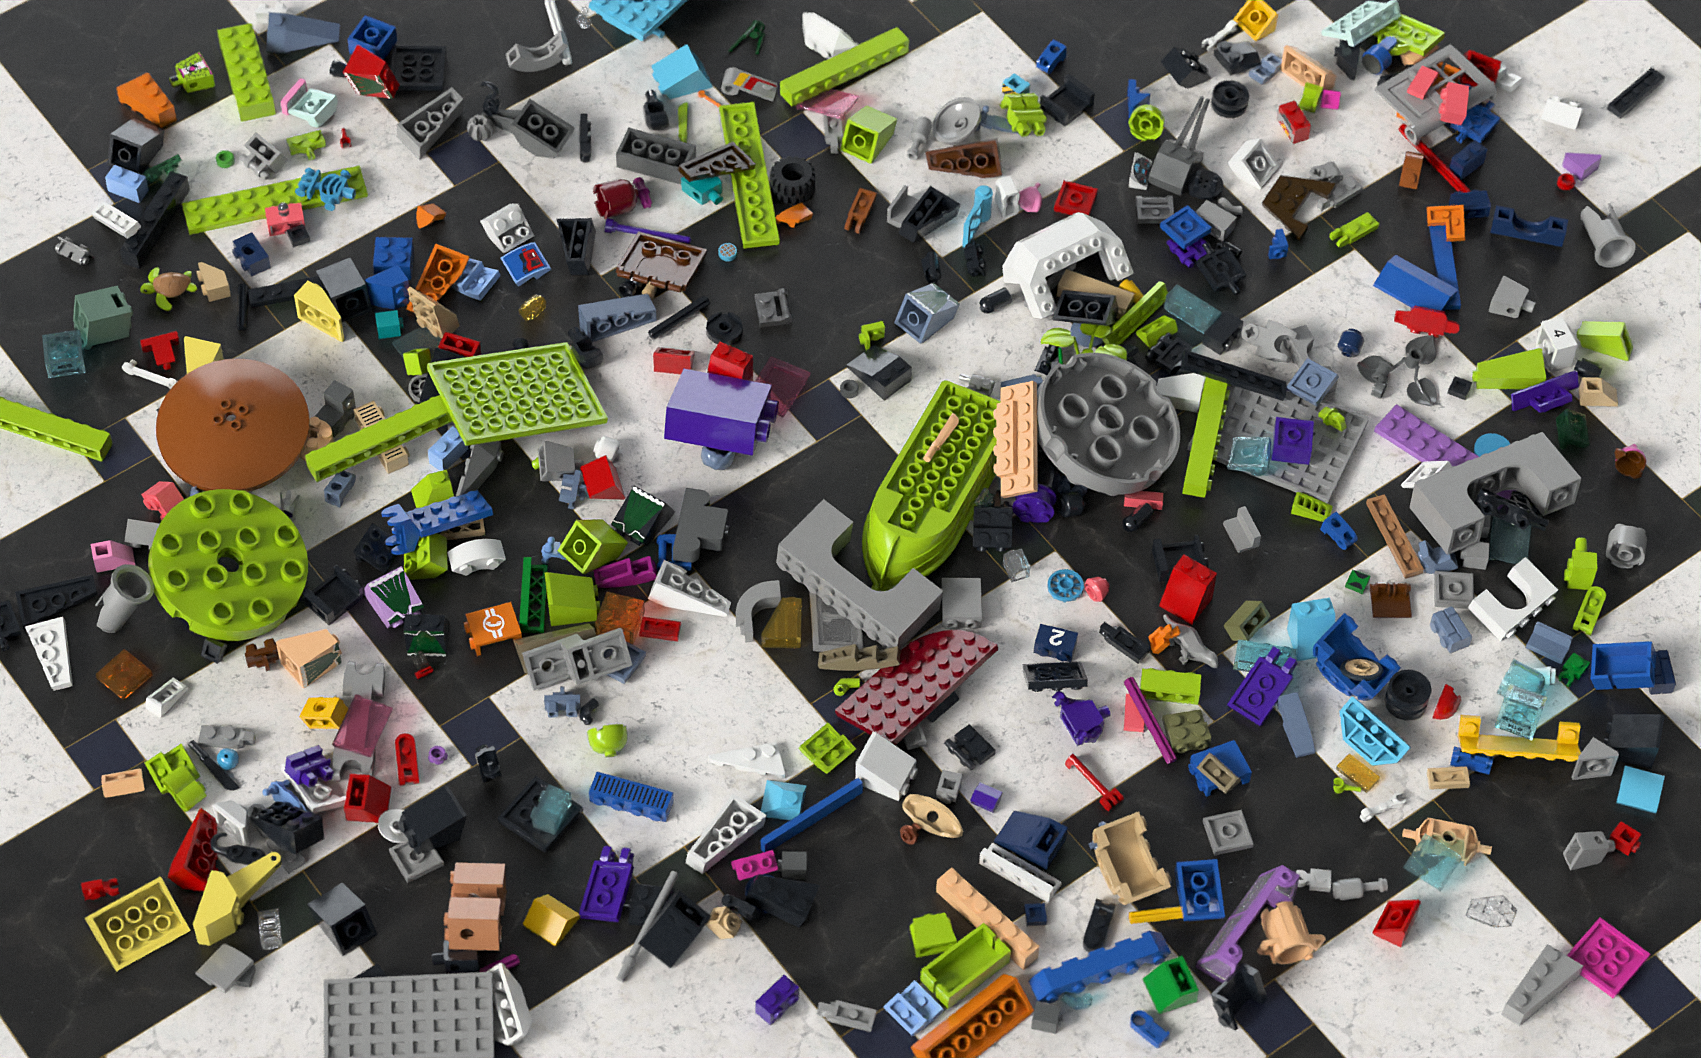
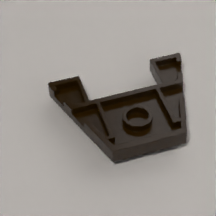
M1280 175L1262 201V206L1276 220H1279L1288 231H1291L1297 240L1301 241L1308 230V225L1294 219V217L1311 193L1328 200L1335 190L1336 184Z

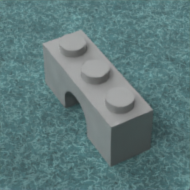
M1484 515L1485 521L1481 538L1488 537L1491 515ZM1478 542L1461 549L1460 559H1463L1462 567L1486 570L1489 559V543Z

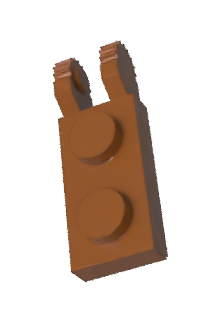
M862 188L859 189L848 213L845 230H849L853 220L858 221L855 232L860 234L863 224L866 222L877 198L876 192Z

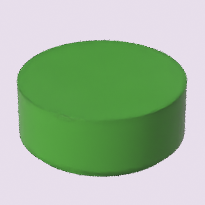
M227 150L220 151L216 155L217 165L221 168L231 167L234 164L233 153Z

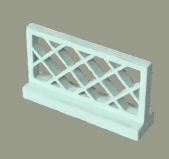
M1390 0L1387 3L1367 1L1321 31L1322 36L1344 39L1348 41L1349 46H1355L1401 16L1398 1Z

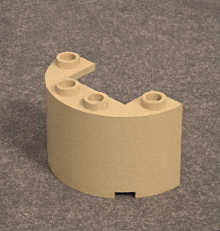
M1139 812L1095 828L1093 831V842L1097 843L1098 846L1094 851L1101 873L1112 894H1118L1120 897L1118 901L1123 905L1171 887L1169 874L1163 868L1157 870L1159 868L1158 863L1150 854L1149 842L1142 835L1147 831V823L1145 818L1140 816Z

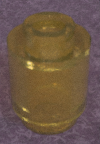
M534 294L521 305L519 313L527 321L534 319L546 309V301L541 295Z

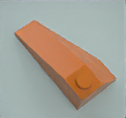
M435 244L415 289L438 301L463 274L470 257ZM410 301L406 309L414 313V307Z

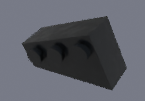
M592 218L556 219L570 274L589 275L596 235Z

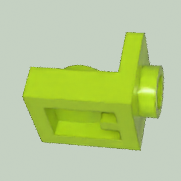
M883 321L861 326L859 340L861 345L864 344L866 350L870 348L871 340L884 338L885 326Z

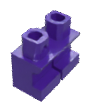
M319 745L286 757L284 771L298 786L305 784L308 788L313 787L317 784V780L320 777L324 781L332 780L334 772L330 767L331 759H326L322 755L323 749Z

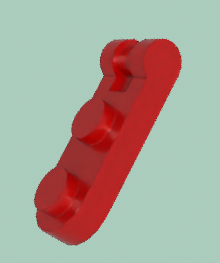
M400 734L395 739L399 786L412 782L413 784H420L415 739L411 734ZM412 771V775H404V772Z

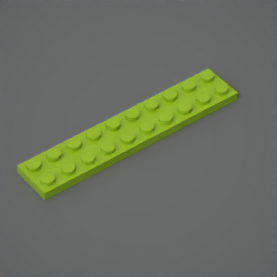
M754 102L719 106L725 145L734 142L756 163L755 169L730 174L743 249L779 245L778 229Z
M360 165L321 173L319 182L328 174L340 176L342 170H347L351 174V177L347 179L348 187L356 189V195L353 200L368 197ZM301 178L188 201L182 203L189 234L191 235L266 219L265 208L301 203L302 211L325 206L326 203L321 201L319 189H315L311 199L307 198V192L304 197L298 196L295 190L299 188L298 183L301 181ZM343 197L341 202L350 201L352 199Z

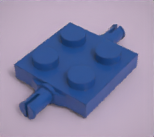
M1488 101L1485 106L1475 105L1467 110L1462 125L1451 123L1450 127L1460 132L1456 137L1459 143H1462L1466 137L1481 143L1500 121V117L1490 111L1495 106L1493 101L1492 103Z

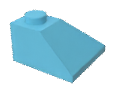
M767 780L761 812L769 818L792 820L802 813L806 785Z

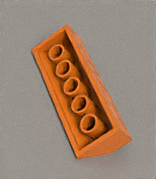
M1002 974L911 1046V1049L916 1058H976L1033 1013L1034 1009L1017 978Z

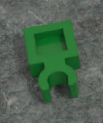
M1573 653L1563 665L1562 670L1564 671L1559 674L1558 681L1560 682L1563 678H1567L1569 680L1567 687H1570L1574 677L1579 680L1588 669L1590 662Z

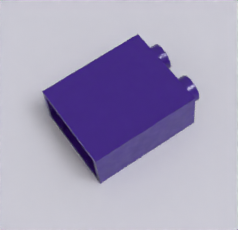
M683 369L666 407L664 439L753 456L758 441L764 443L768 441L771 423H775L777 418L779 401L770 400L772 387L770 384Z

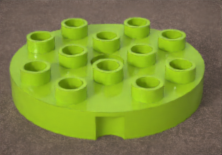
M216 489L192 495L178 503L166 514L156 531L150 548L148 570L154 584V593L160 604L172 618L181 617L185 619L189 624V630L199 635L217 640L240 641L261 636L275 629L284 621L287 613L293 607H296L307 580L308 557L305 544L298 529L290 518L274 504L244 490ZM222 557L232 558L238 563L239 569L236 572H227L222 565L218 564V560Z

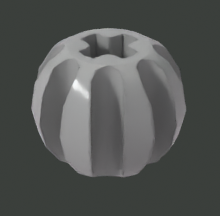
M475 115L474 118L468 121L467 131L474 140L485 141L493 134V123L486 115Z

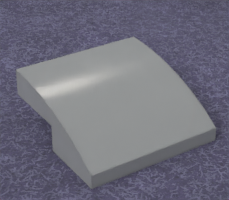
M223 944L199 968L196 975L209 985H215L224 993H227L254 965V962L237 949Z

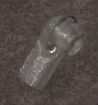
M581 7L576 17V22L582 29H587L591 25V20L588 21V17H586L589 13V9L586 7Z

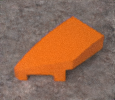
M800 203L783 211L775 219L777 224L785 222L789 227L794 228L795 223L810 220L813 213L803 203Z

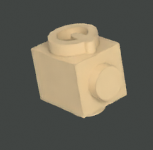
M727 906L713 908L710 913L711 917L705 925L720 939L734 938L740 929L742 920Z

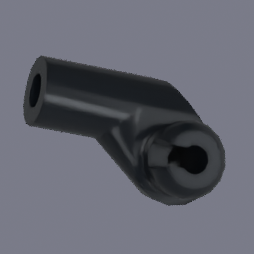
M592 698L580 709L579 719L583 721L584 725H589L594 720L591 712L599 706L595 698Z

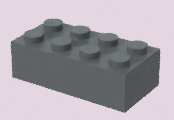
M628 127L616 152V166L681 185V178L684 176L678 171L679 165L696 158V145Z

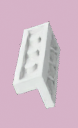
M994 843L988 849L984 848L980 853L979 864L1048 903L1061 886V881Z

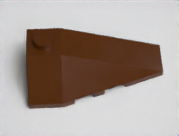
M998 138L926 151L929 170L979 178L1002 175Z

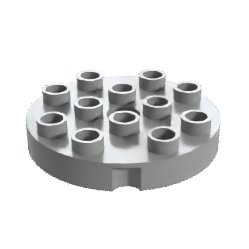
M1102 353L1073 355L1066 365L1058 363L1053 367L1037 389V440L1045 454L1066 475V478L1072 484L1083 485L1110 496L1139 492L1154 484L1177 455L1180 444V426L1169 397H1164L1158 392L1156 388L1157 382L1136 365L1116 356ZM1099 418H1103L1106 420V426L1100 421Z

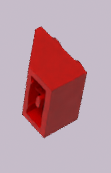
M349 774L344 805L346 821L378 823L380 816L389 810L392 787L371 775Z

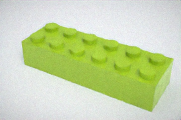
M252 23L217 30L220 48L240 121L276 115L274 100Z

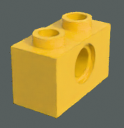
M338 697L308 698L299 717L309 729H341L349 708Z

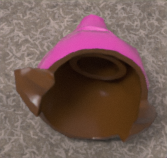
M1636 444L1622 449L1616 448L1615 466L1618 472L1633 479L1641 478L1647 461L1643 451L1638 449Z

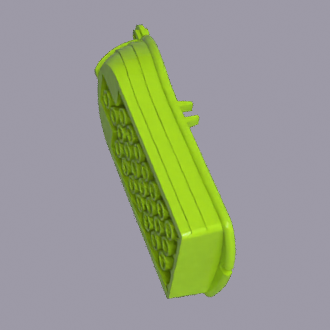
M947 380L941 382L880 485L867 515L862 534V552L866 570L873 583L871 589L888 591L894 588L913 568L924 577H927L942 565L953 552L969 522L973 521L974 506H981L982 499L996 476L993 466L997 463V456H995L993 448L997 445V438H995L993 430L997 427V420H995L993 412L997 409V403H1001V401ZM954 413L959 419L958 425L943 443L940 450L936 451L931 461H924L923 457L951 414Z

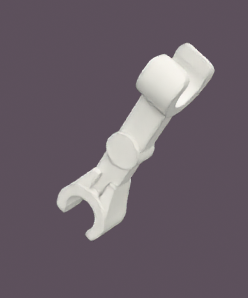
M1234 20L1229 21L1226 28L1218 32L1217 35L1203 40L1202 47L1210 45L1207 47V51L1211 52L1218 41L1222 40L1230 32L1234 33L1237 30V22Z
M1397 792L1389 801L1382 802L1371 809H1363L1360 818L1363 822H1367L1374 815L1385 812L1389 808L1403 807L1406 799L1398 801L1397 799L1401 797L1402 793Z

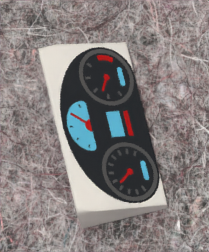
M1136 152L1129 187L1147 190L1152 161Z

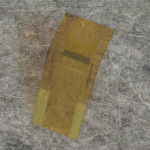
M788 597L781 599L762 632V647L801 648L802 598Z

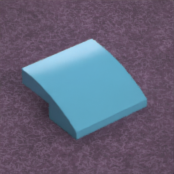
M1625 766L1616 803L1656 814L1664 776Z

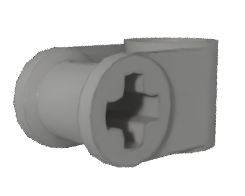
M1331 161L1312 167L1309 172L1310 177L1308 178L1338 184L1342 181L1343 175L1335 162Z

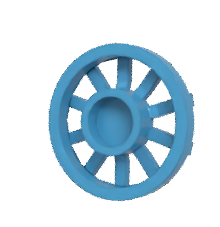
M1068 569L1058 570L1048 579V592L1054 599L1064 603L1075 601L1082 595L1084 582L1075 571ZM1065 574V577L1061 578L1059 575ZM1056 577L1059 581L1056 582L1053 579ZM1078 579L1080 583L1074 584L1073 582ZM1078 586L1081 587L1080 590H1077V589L1073 588V587H1078Z

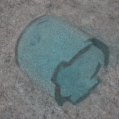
M1513 659L1508 672H1506L1499 686L1497 694L1521 705L1532 706L1537 702V696L1544 698L1547 692L1544 689L1545 677L1539 671ZM1519 690H1523L1524 693H1525V692H1527V693H1526V694H1523V693H1519L1518 691H1519ZM1519 695H1522L1524 699L1525 697L1533 699V702L1519 699Z

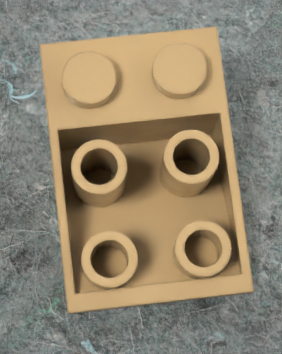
M412 287L407 289L410 296L409 300L414 307L413 311L417 316L416 321L422 328L426 327L435 337L439 336L442 339L445 332L452 334L460 326L457 316L440 303Z

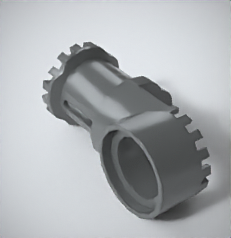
M1379 360V366L1371 376L1376 381L1371 395L1380 399L1387 387V377L1390 371L1394 369V365L1389 361L1387 363L1386 360Z

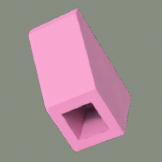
M110 540L91 544L97 573L113 570L124 564L135 565L132 547Z

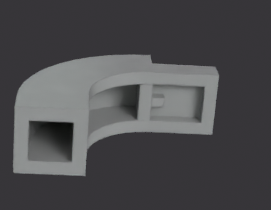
M559 30L549 42L540 47L528 48L516 43L506 54L509 67L523 72L544 70L556 65L563 59L562 52L569 44L565 32Z
M779 580L756 584L749 588L739 599L736 607V627L740 626L741 635H745V643L753 642L752 619L754 615L765 608L781 607Z

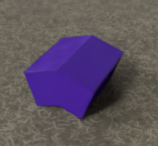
M980 782L974 790L970 802L994 813L1001 801L1003 792Z

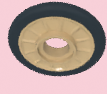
M1351 658L1345 660L1340 665L1341 673L1352 680L1362 681L1364 679L1365 681H1372L1378 679L1383 674V667L1378 662L1368 658Z

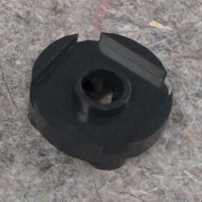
M717 312L707 320L706 335L715 344L719 342L727 345L733 344L743 334L742 321L734 313L722 314V312ZM721 327H728V330L723 331L721 330Z

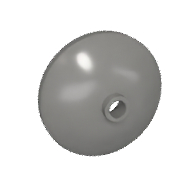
M968 97L956 98L946 103L938 111L933 121L935 137L944 144H956L969 138L980 123V106L975 100Z

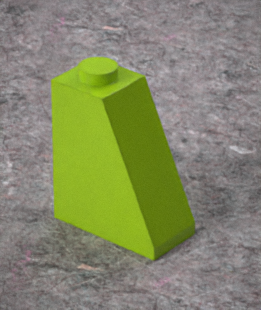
M1582 321L1580 329L1577 330V339L1580 340L1583 348L1629 361L1633 345L1625 322Z

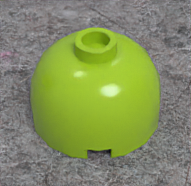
M1147 104L1138 106L1132 112L1128 121L1131 133L1143 141L1157 139L1161 135L1165 124L1162 112L1156 106Z
M623 724L604 725L599 731H597L596 727L587 731L591 748L598 754H604L605 757L616 756V752L622 750L628 740L627 728Z

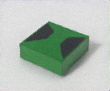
M1352 569L1345 588L1363 594L1370 576Z

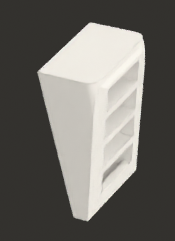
M173 677L146 698V709L156 716L162 717L188 690V686Z

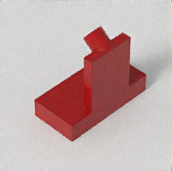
M177 331L140 340L143 353L153 351L157 366L163 365L164 370H169L171 368L170 363L176 362L171 346L180 344Z

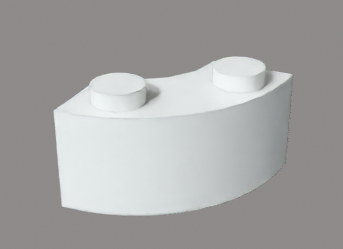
M496 539L472 540L460 544L447 552L452 571L466 576L481 569L494 570L506 560L501 541Z

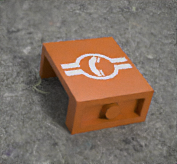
M511 602L467 613L466 622H463L466 634L470 633L471 636L469 638L470 647L475 649L477 656L481 655L480 646L513 638V641L522 638Z

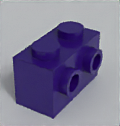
M783 975L755 1001V1013L769 1025L773 1024L782 1017L790 1006H793L798 1001L799 986L786 975Z

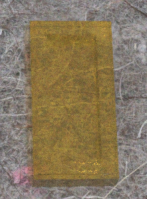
M1350 753L1336 767V770L1358 787H1361L1366 793L1380 780L1377 774Z

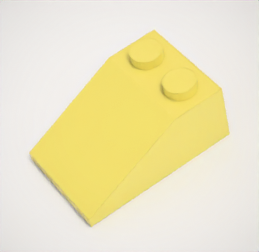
M307 281L294 295L298 318L343 342L344 333L339 313L321 286Z

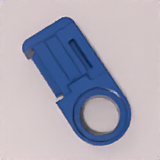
M1142 1010L1133 1012L1130 1018L1131 1028L1155 1048H1160L1163 1041L1166 1042L1168 1040L1169 1031L1166 1032L1153 1022L1154 1019ZM1142 1017L1145 1020V1024L1137 1025L1134 1019Z

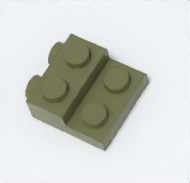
M1201 709L1162 716L1166 736L1174 753H1184L1188 750H1202L1210 747L1211 735L1207 722H1204Z

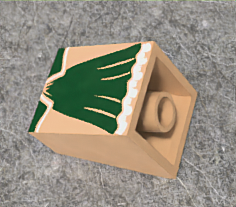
M327 629L281 639L276 642L280 663L303 689L342 663L340 656L342 652L339 648L340 641L335 634L331 635Z

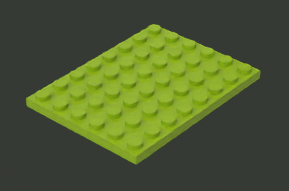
M568 342L427 364V370L465 446L606 424L608 420Z

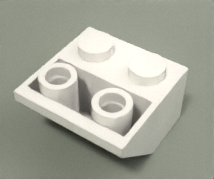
M1554 95L1553 98H1548L1541 119L1576 130L1584 108L1581 107V103L1575 101L1567 103L1564 102V98Z
M509 204L480 221L488 237L503 253L534 236L519 204Z

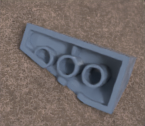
M269 12L266 52L286 54L294 50H304L312 46L339 42L340 24L291 14Z

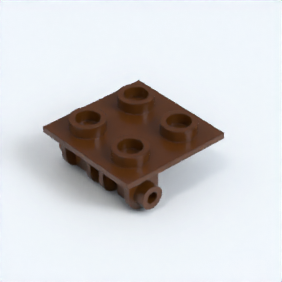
M1378 582L1370 584L1373 618H1412L1409 596L1411 585L1407 584V582H1404V584H1395V582L1392 584L1389 582L1387 584H1378Z

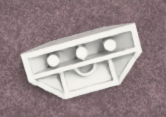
M806 12L803 14L805 45L817 51L823 57L829 59L859 45L857 42L854 43L852 38L842 29L819 15Z
M500 963L487 971L492 972L494 1040L510 1046L526 1036L532 1020L521 986L505 965Z

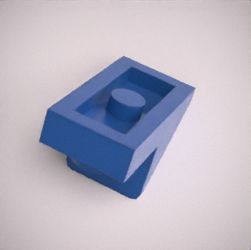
M1129 80L1127 94L1130 118L1132 112L1138 106L1149 105L1151 94L1139 93V87H1136V80Z

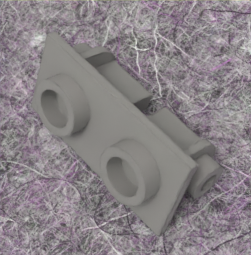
M57 237L61 240L60 244L55 246L58 254L69 258L73 253L71 260L81 265L88 264L89 256L95 257L89 252L91 249L85 245L77 246L75 245L76 242L68 237H65V239Z

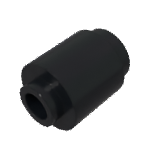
M1582 358L1581 361L1577 360L1574 370L1578 372V376L1599 378L1603 369L1599 364Z

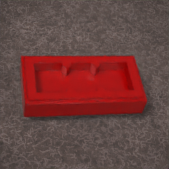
M643 617L639 636L678 642L681 622Z

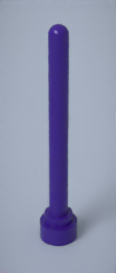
M609 218L605 222V233L612 234V232L620 231L637 234L639 231L689 244L691 242L689 236L622 225Z

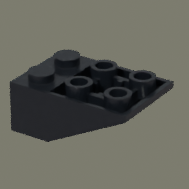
M275 802L266 809L259 810L258 813L250 816V820L280 849L293 854H297L324 839L323 817L301 810L298 807L287 805L284 802Z
M678 891L669 897L638 944L667 967L672 968L701 932L711 915L681 891Z

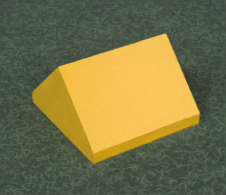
M1248 0L1233 20L1257 42L1276 31L1278 13L1264 0Z
M547 894L534 899L523 922V926L552 945L557 946L579 920L580 916L577 912Z

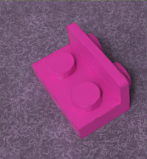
M773 850L731 862L733 870L736 869L739 880L773 872L778 869Z

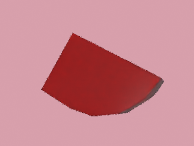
M1445 684L1435 708L1433 719H1448L1458 710L1461 696H1457L1453 692V687Z

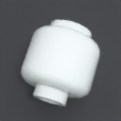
M603 436L601 439H597L593 452H595L597 459L606 455L613 462L614 459H619L622 449L619 448L620 443L618 440Z

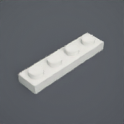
M103 202L91 213L96 220L127 239L135 235L137 230L141 228V225L136 220L106 202Z

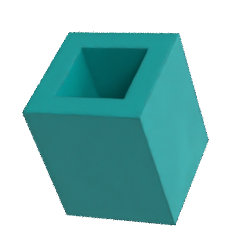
M397 310L375 313L379 339L401 336L400 329L404 328L402 317L398 318Z

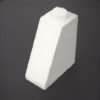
M1191 373L1160 378L1156 388L1162 396L1169 397L1175 409L1198 413L1205 377Z

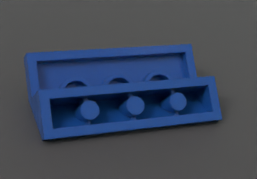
M1397 255L1386 263L1373 284L1375 288L1411 308L1413 306H1420L1445 311L1448 302L1458 292V289Z

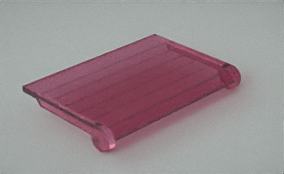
M827 89L817 96L798 103L796 109H803L844 120L845 115L860 97Z
M355 694L332 745L336 748L371 758L393 708Z

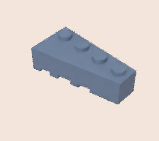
M648 294L578 305L580 329L584 336L590 337L592 343L657 321L656 309Z

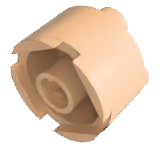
M318 417L310 418L308 441L300 456L304 461H306V454L334 442L332 429L327 422L320 420Z

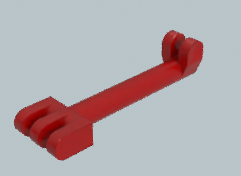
M1074 753L1068 757L1065 762L1066 767L1071 769L1075 766L1103 796L1099 802L1107 811L1112 809V805L1116 806L1118 801L1121 802L1124 799L1123 795L1116 788L1109 792Z

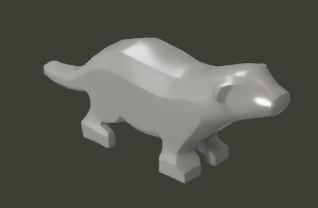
M1164 614L1163 618L1167 625L1171 624L1172 629L1179 626L1180 635L1170 638L1169 641L1170 646L1174 645V641L1181 646L1182 650L1180 651L1183 656L1179 657L1182 664L1186 665L1187 660L1203 662L1212 668H1217L1218 658L1216 654L1204 646L1198 632L1188 625L1172 621L1168 615Z

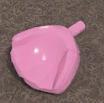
M1039 182L1034 187H1027L1019 192L1020 199L1018 204L1027 212H1038L1042 206V195L1038 191L1040 187Z

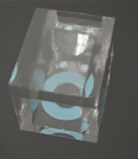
M1022 548L1010 550L1004 554L1003 566L1011 583L1030 576V565Z

